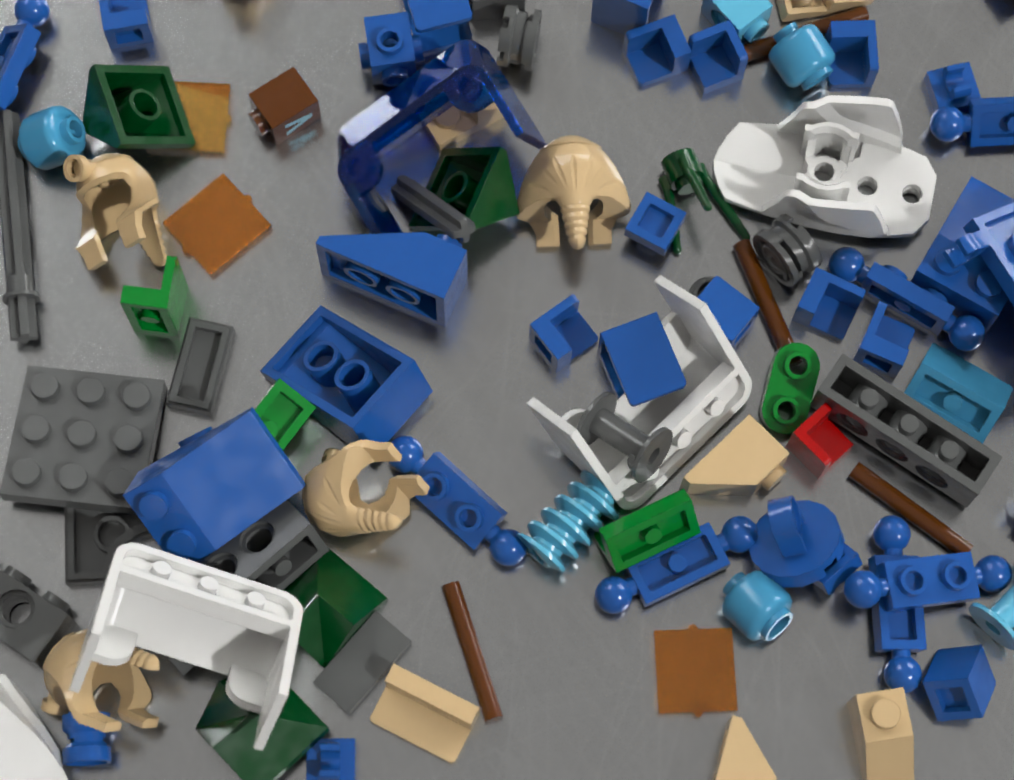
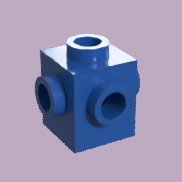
M408 11L364 17L366 42L358 43L361 68L362 70L371 69L373 85L383 84L394 87L403 85L408 80L417 79L416 63L424 62L420 35L412 36Z

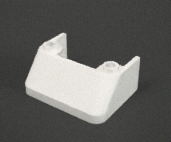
M659 275L654 282L672 311L661 320V323L686 379V386L683 389L635 407L629 405L624 393L617 400L614 412L615 415L648 436H651L662 427H667L672 431L673 439L670 449L660 467L649 479L641 483L633 480L631 476L632 470L627 465L628 456L602 439L598 438L588 446L577 430L579 421L586 411L585 409L575 408L560 417L534 397L527 402V405L557 447L581 471L586 470L593 474L609 490L615 503L625 510L638 508L649 499L746 403L752 390L751 377L708 305L662 275Z
M122 544L116 549L107 572L69 690L79 693L91 661L107 666H119L130 660L135 646L227 675L225 690L229 699L243 710L260 714L253 748L263 751L288 697L303 616L302 605L293 595L283 590L143 544Z

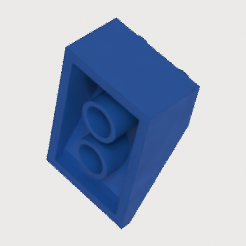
M971 176L910 282L921 288L928 287L939 291L947 298V303L955 306L952 314L958 317L962 315L977 317L984 324L985 331L987 332L1008 300L1007 295L981 255L952 269L942 253L947 249L955 247L957 245L955 241L961 236L966 235L963 227L972 218L1013 203L1014 199Z
M426 232L319 236L316 242L322 275L443 327H446L468 281L467 250L462 248L463 245L458 240L452 239L446 234H438L437 237Z
M321 305L260 370L263 376L270 382L274 383L280 378L313 404L316 409L311 415L348 444L358 440L388 442L433 392L414 359Z
M251 407L138 471L124 492L123 497L164 552L196 562L219 549L305 487L306 483L254 408Z

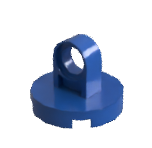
M793 495L768 500V512L756 523L759 533L758 539L749 548L756 570H760L783 588L804 587L820 581L826 576L824 569L831 565L835 558L839 562L843 555L845 538L836 515L823 504L810 500L796 501Z

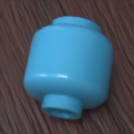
M792 22L773 36L776 44L770 50L768 57L788 87L797 88L801 86L806 91L823 81L833 72L831 64L835 60V53L815 25L807 24L799 28L796 22Z
M52 106L30 114L22 121L19 128L18 147L22 156L36 168L42 170L55 169L63 166L65 159L69 155H83L86 146V130L82 121L70 109L63 106Z
M760 570L753 571L747 575L743 572L737 573L727 582L723 589V593L726 595L722 603L723 615L751 641L763 638L767 641L775 639L787 628L793 618V613L790 611L792 607V597Z

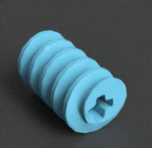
M582 470L580 474L583 484L577 481H571L568 484L567 491L570 497L558 494L554 498L557 510L550 507H544L541 510L540 515L543 523L536 520H531L528 523L527 529L531 537L523 533L516 534L526 546L527 552L545 568L549 569L551 567L564 573L566 569L560 557L564 554L577 560L579 555L574 543L578 541L590 547L592 541L587 533L589 528L599 532L598 529L604 526L600 519L603 515L614 521L619 519L613 506L615 501L609 490L593 474L586 470Z

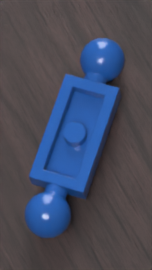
M16 0L14 15L17 22L15 25L4 26L0 35V110H6V107L15 100L19 90L17 84L21 75L35 58L37 52L35 45L41 35V32L35 28L42 26L49 18L50 8L47 0Z
M1014 97L969 99L968 114H963L959 109L952 106L941 107L930 118L929 126L931 133L940 141L952 142L957 140L963 132H967L966 141L970 147L1014 145Z
M852 247L839 248L830 256L828 268L831 274L850 283L854 281L861 283V288L866 290L865 295L877 302L882 301L888 304L887 307L937 336L944 330L948 333L949 340L955 348L961 351H973L984 342L986 331L981 320L972 315L956 317L952 314L955 306L947 303L948 300L942 293L932 288L917 286L907 280V276L900 269L891 265L882 266L877 262H874L870 268L865 265L862 254Z
M400 436L392 441V444L402 454L401 461L389 462L390 466L398 472H411L423 478L430 486L428 494L415 497L469 547L476 550L487 540L490 543V554L498 564L513 566L523 560L527 548L516 536L520 532L514 529H501L498 526L508 514L501 506L440 451L433 453L426 461L424 459L423 447L417 439L411 436Z
M888 515L878 520L874 526V542L884 551V555H874L868 558L869 571L878 578V564L885 561L919 557L903 555V549L910 541L911 531L907 522L901 517ZM881 597L878 603L872 606L875 652H891L892 659L887 662L883 672L886 685L890 689L904 687L905 694L910 693L920 685L922 680L921 667L915 659L911 658V652L919 653L927 650L924 608L886 612L884 599Z
M734 516L724 523L721 533L718 535L715 534L709 522L699 526L701 533L626 568L629 575L628 578L623 579L618 576H610L601 580L595 590L597 605L606 613L618 614L625 611L630 606L633 596L638 594L644 607H647L728 568L731 563L725 552L728 550L734 553L748 552L749 548L758 539L759 533L756 524L748 517Z
M971 551L885 561L877 565L879 578L874 573L865 570L852 573L845 581L844 595L851 605L860 609L874 606L883 597L886 612L971 602L981 598L979 587L992 593L1000 592L1007 588L1012 580V568L1006 559L998 555L985 556L974 566Z

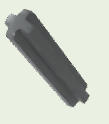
M406 175L398 176L396 184L391 186L392 196L449 237L458 240L460 243L470 241V234L476 230L475 223L431 191Z

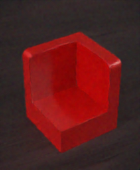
M824 403L792 433L786 445L817 479L824 475L854 445L828 419L832 408L827 403Z

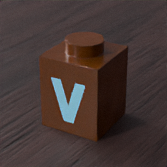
M294 66L248 94L252 111L248 113V117L260 136L268 133L276 146L321 119L317 98Z

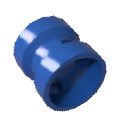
M99 711L100 713L110 717L109 712ZM71 713L62 715V731L67 735V740L70 741L62 749L63 765L83 767L111 763V746L103 742L106 739V733L79 724Z

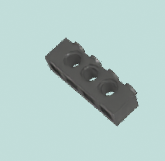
M843 353L818 388L811 402V407L816 410L824 403H827L832 408L828 418L966 508L979 495L1003 456Z
M286 500L219 549L212 552L201 564L284 590L327 553L329 549L312 524ZM166 656L182 675H185L195 666Z
M8 564L4 571L0 569V642L43 670L44 661L53 646L71 632L76 622L66 613L70 608L67 602L48 590L41 597L28 588L32 580ZM18 603H29L30 614L27 619L17 624L10 623L9 614L11 609Z

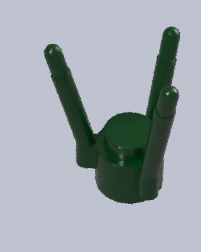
M692 148L679 149L670 153L662 160L661 166L665 175L660 177L658 182L666 202L676 207L674 190H677L679 195H688L694 192L703 209L710 211L712 204L703 188L704 185L743 240H750L749 232L730 204L724 201L720 190L711 179L705 164L699 163ZM678 231L672 241L673 253L676 255L682 252L680 231Z

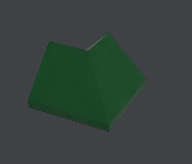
M94 64L89 69L82 121L86 134L116 149L192 148L196 144L169 66Z
M498 146L446 148L442 150L426 185V189L475 223L476 229L520 214L508 154L504 148ZM414 212L409 224L411 229L414 231H441Z
M330 549L283 590L293 595L303 608L297 647L323 669L375 610L378 612L388 600L384 594Z
M227 678L218 682L195 728L242 780H278L330 731L327 725L289 688L288 697L263 751L254 749L260 714L243 710L229 699L225 690Z

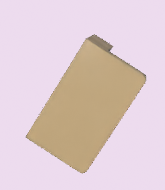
M393 663L385 679L386 687L370 716L371 723L450 764L455 763L480 715V707Z

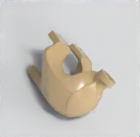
M568 135L548 143L533 159L520 188L517 199L520 214L516 215V217L531 225L536 236L537 249L560 247L558 215L547 206L548 202L556 201L561 208L562 220L565 222L564 228L566 229V235L569 237L568 242L573 249L579 250L583 248L586 242V235H588L589 246L611 245L613 226L618 218L630 213L631 203L622 177L609 156L601 149V146L584 137ZM599 199L598 204L590 211L592 201Z
M108 153L93 159H87L83 155H69L64 161L63 173L68 181L76 182V197L82 203L81 236L75 249L84 258L87 269L96 270L108 262L101 240L119 230L125 248L133 247L139 243L143 245V250L146 251V255L150 257L151 262L156 267L164 266L167 254L165 253L166 248L163 245L164 240L157 212L160 200L155 181L149 172L131 156L126 154Z
M358 440L349 443L341 450L328 448L324 451L321 459L322 463L314 467L304 477L306 485L302 489L304 511L310 523L333 536L349 537L372 532L393 531L399 528L403 520L410 515V499L418 495H427L430 486L420 475H396L389 479L388 487L383 497L373 503H365L360 499L357 475L363 468L374 462L401 461L402 454L392 442Z
M88 629L72 632L64 636L53 646L43 664L44 682L49 693L48 697L42 699L40 707L42 711L59 716L70 711L79 724L104 733L120 731L122 724L100 713L93 698L94 691L101 684L112 683L121 697L117 713L122 720L140 728L157 727L159 717L145 710L152 698V694L139 668L160 670V661L154 654L135 647L130 660L119 666H107L91 661L81 689L77 693L70 691L69 688Z

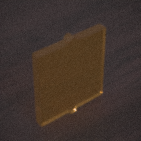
M174 81L196 144L192 148L146 150L225 155L227 125L232 124V118L229 114L231 85Z
M224 173L163 221L164 226L183 246L184 255H191L211 278L272 228L271 224L252 205V197L250 195L244 196Z
M692 624L688 629L656 630L653 632L658 715L693 713L695 718H700L703 713L738 711L732 628L698 629L696 625Z

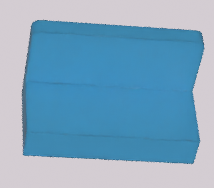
M932 343L904 393L983 444L1005 409L1013 387L938 344Z

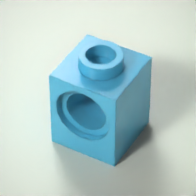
M703 0L701 13L713 26L731 20L741 42L744 43L747 40L749 43L757 41L768 30L770 26L768 22L773 5L769 0Z

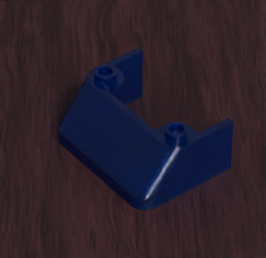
M461 40L456 42L341 128L337 139L338 177L371 234L403 233L389 208L387 211L382 210L370 193L374 188L377 190L376 186L383 177L384 165L381 158L453 105L463 112L477 113L495 102L517 138L538 149L547 145L490 52L476 41Z

